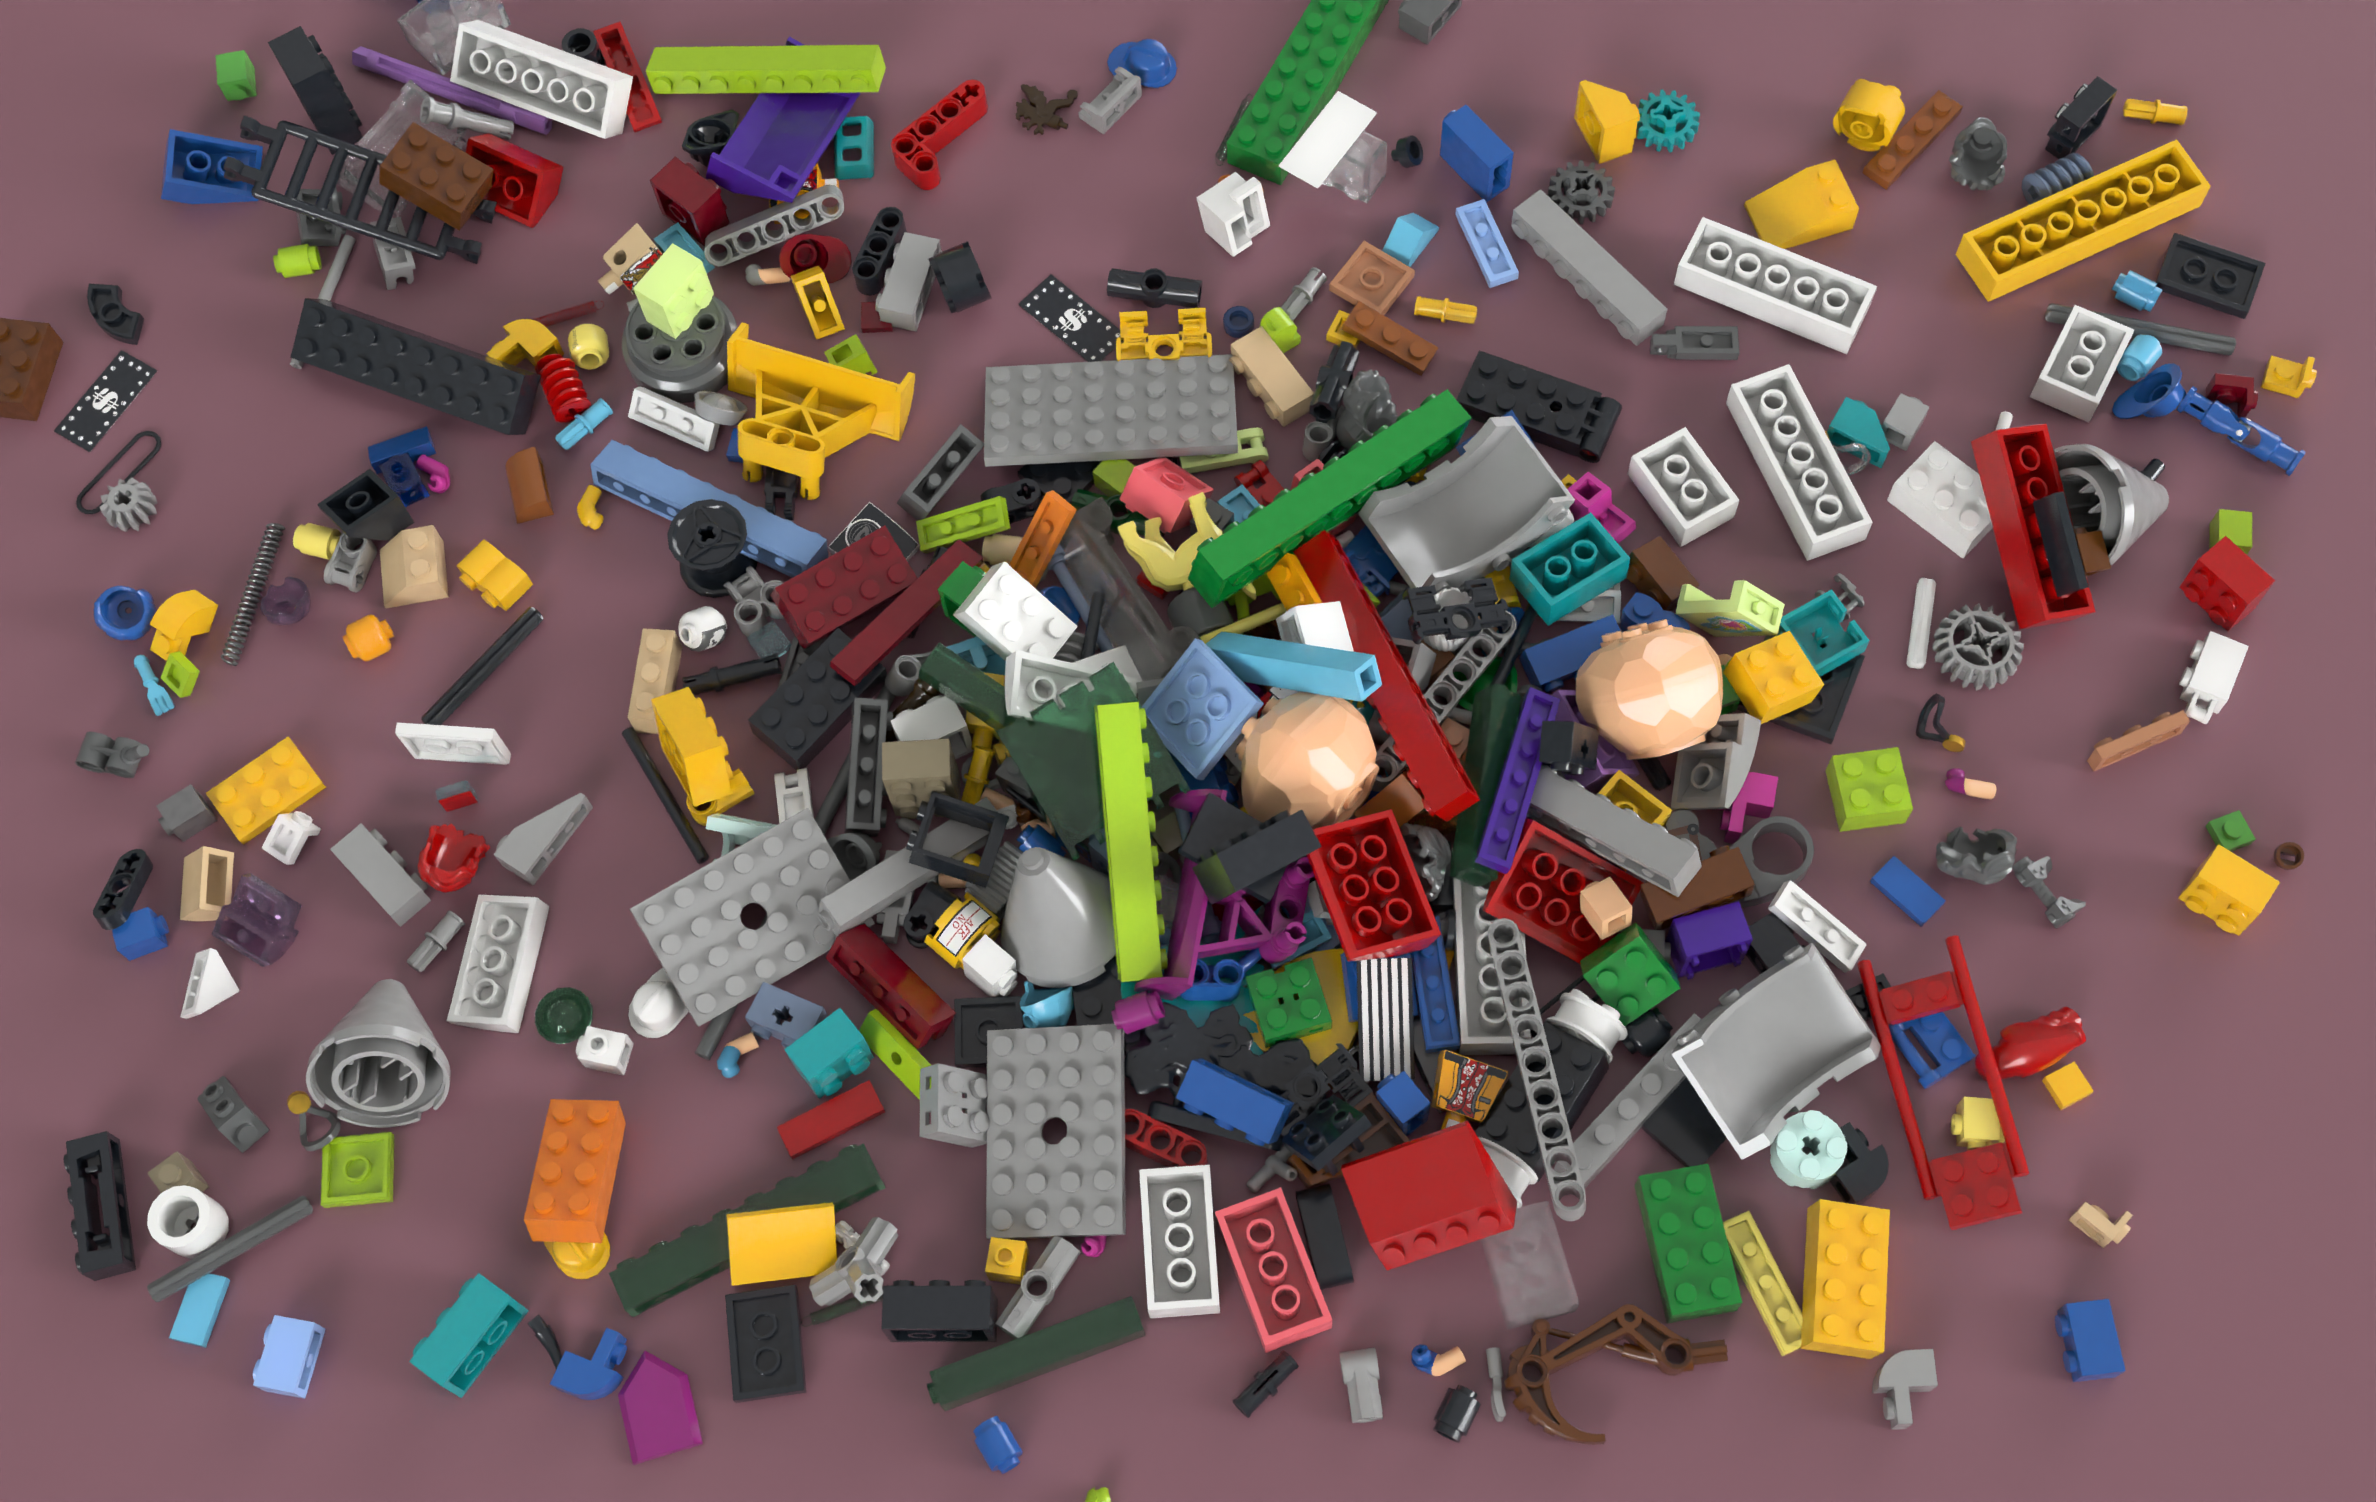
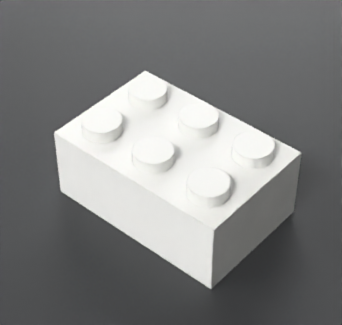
M2075 305L2030 397L2089 423L2132 337L2134 329Z
M1686 427L1631 457L1628 470L1629 477L1680 547L1734 518L1739 499Z
M1936 441L1897 479L1887 499L1888 502L1961 558H1964L1993 528L1979 474Z
M1006 562L993 565L953 614L954 617L1005 661L1006 657L1016 650L1053 659L1078 627Z

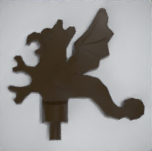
M1021 85V90L1030 102L1029 104L1026 99H1022V103L1016 102V119L1020 121L1022 116H1024V119H1030L1029 122L1022 123L1023 128L1026 127L1027 130H1030L1032 126L1037 125L1034 135L1038 133L1043 135L1044 130L1042 127L1044 125L1056 130L1068 128V124L1063 122L1062 117L1055 115L1057 109L1070 107L1074 103V100L1078 97L1076 90H1069L1067 92L1068 99H1054L1047 103L1044 91L1038 90L1036 86Z

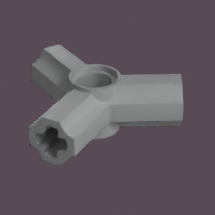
M873 1217L855 1245L847 1248L838 1257L835 1265L811 1279L809 1289L812 1292L813 1299L820 1306H830L852 1292L862 1303L865 1301L875 1302L884 1293L882 1290L884 1280L881 1276L882 1268L880 1264L898 1238V1229L888 1221L879 1217Z

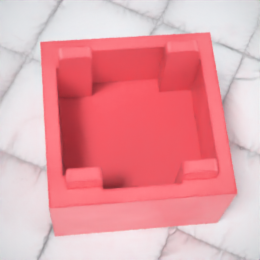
M1160 457L1134 467L1119 500L1126 504L1125 507L1130 511H1137L1148 519L1160 517L1162 524L1159 530L1163 533H1172L1190 525L1193 515L1189 507L1190 502L1188 498L1203 492L1206 499H1210L1214 489L1166 457Z

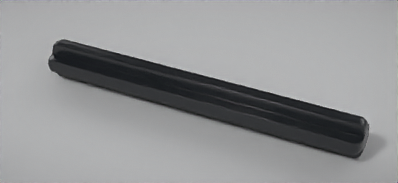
M528 607L421 717L422 722L429 725H441L543 621L541 613L533 607Z

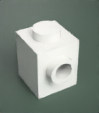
M587 1026L585 1035H581L577 1042L576 1054L578 1055V1060L586 1068L624 1076L634 1043L627 1034Z

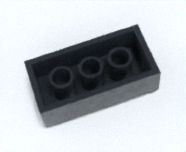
M299 26L268 42L317 131L352 144L364 139L358 129L363 124L353 109L354 107L348 96L343 92L344 88L336 74H334L335 71L328 58L323 53L318 55L322 49L313 34L307 37L302 27ZM329 149L332 155L335 154V150Z
M839 628L748 719L752 733L795 770L805 768L852 720V706L855 698L872 699L885 683L887 672L881 663H878L856 686L852 685L830 667V661L852 641Z

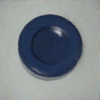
M1235 306L1228 309L1223 317L1225 332L1234 338H1242L1252 332L1254 329L1253 313L1243 306Z

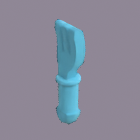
M140 654L134 658L133 664L143 680L144 687L148 688L147 697L156 716H159L175 708V705L167 690L157 684L159 678L155 676L149 664V659Z

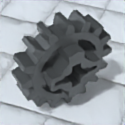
M1579 160L1576 167L1571 162H1568L1566 171L1562 168L1557 169L1556 176H1551L1547 196L1572 219L1578 218L1579 224H1583L1584 218H1589L1593 223L1596 220V214L1604 217L1606 209L1612 207L1615 187L1611 186L1612 176L1604 177L1605 168L1597 171L1595 170L1594 162L1589 167H1586L1583 160ZM1562 188H1564V194H1565L1566 196H1563V194H1562V192H1561V189H1562ZM1597 188H1599L1601 192L1600 197L1598 196L1599 191L1597 190Z

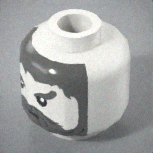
M709 606L683 614L678 625L681 641L687 648L696 652H701L721 644L725 639L727 629L726 620L723 615Z

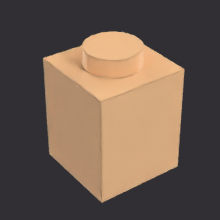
M1611 877L1600 882H1592L1584 890L1580 891V910L1602 940L1632 925V906Z

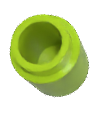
M302 244L278 248V255L273 256L276 272L282 273L284 278L314 274L315 270L322 269L321 257L316 245Z

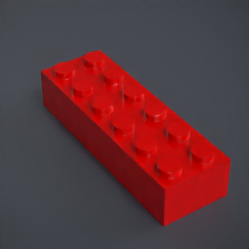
M2047 424L1995 430L1971 441L2019 630L2067 622L2096 612L2090 588L2067 596L2057 597L2035 514L2034 501L2053 493L2064 492Z

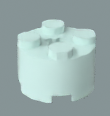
M1814 1110L1799 1112L1786 1119L1787 1124L1775 1137L1770 1148V1163L1777 1177L1788 1186L1817 1189L1827 1184L1843 1164L1847 1153V1143L1839 1126L1828 1116ZM1804 1146L1809 1147L1813 1150V1153L1810 1152L1806 1155L1802 1148Z

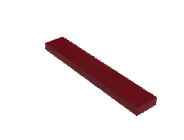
M960 539L957 540L830 661V667L852 685L856 686L941 604L938 588L961 562L964 561L971 567H980L983 564V557Z

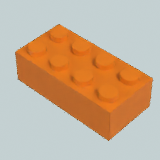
M550 1099L524 1216V1222L532 1241L602 1243L626 1126L619 1101Z

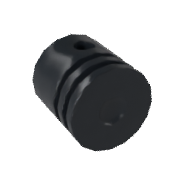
M577 28L569 31L564 36L561 45L563 51L604 66V58L598 42L590 30Z

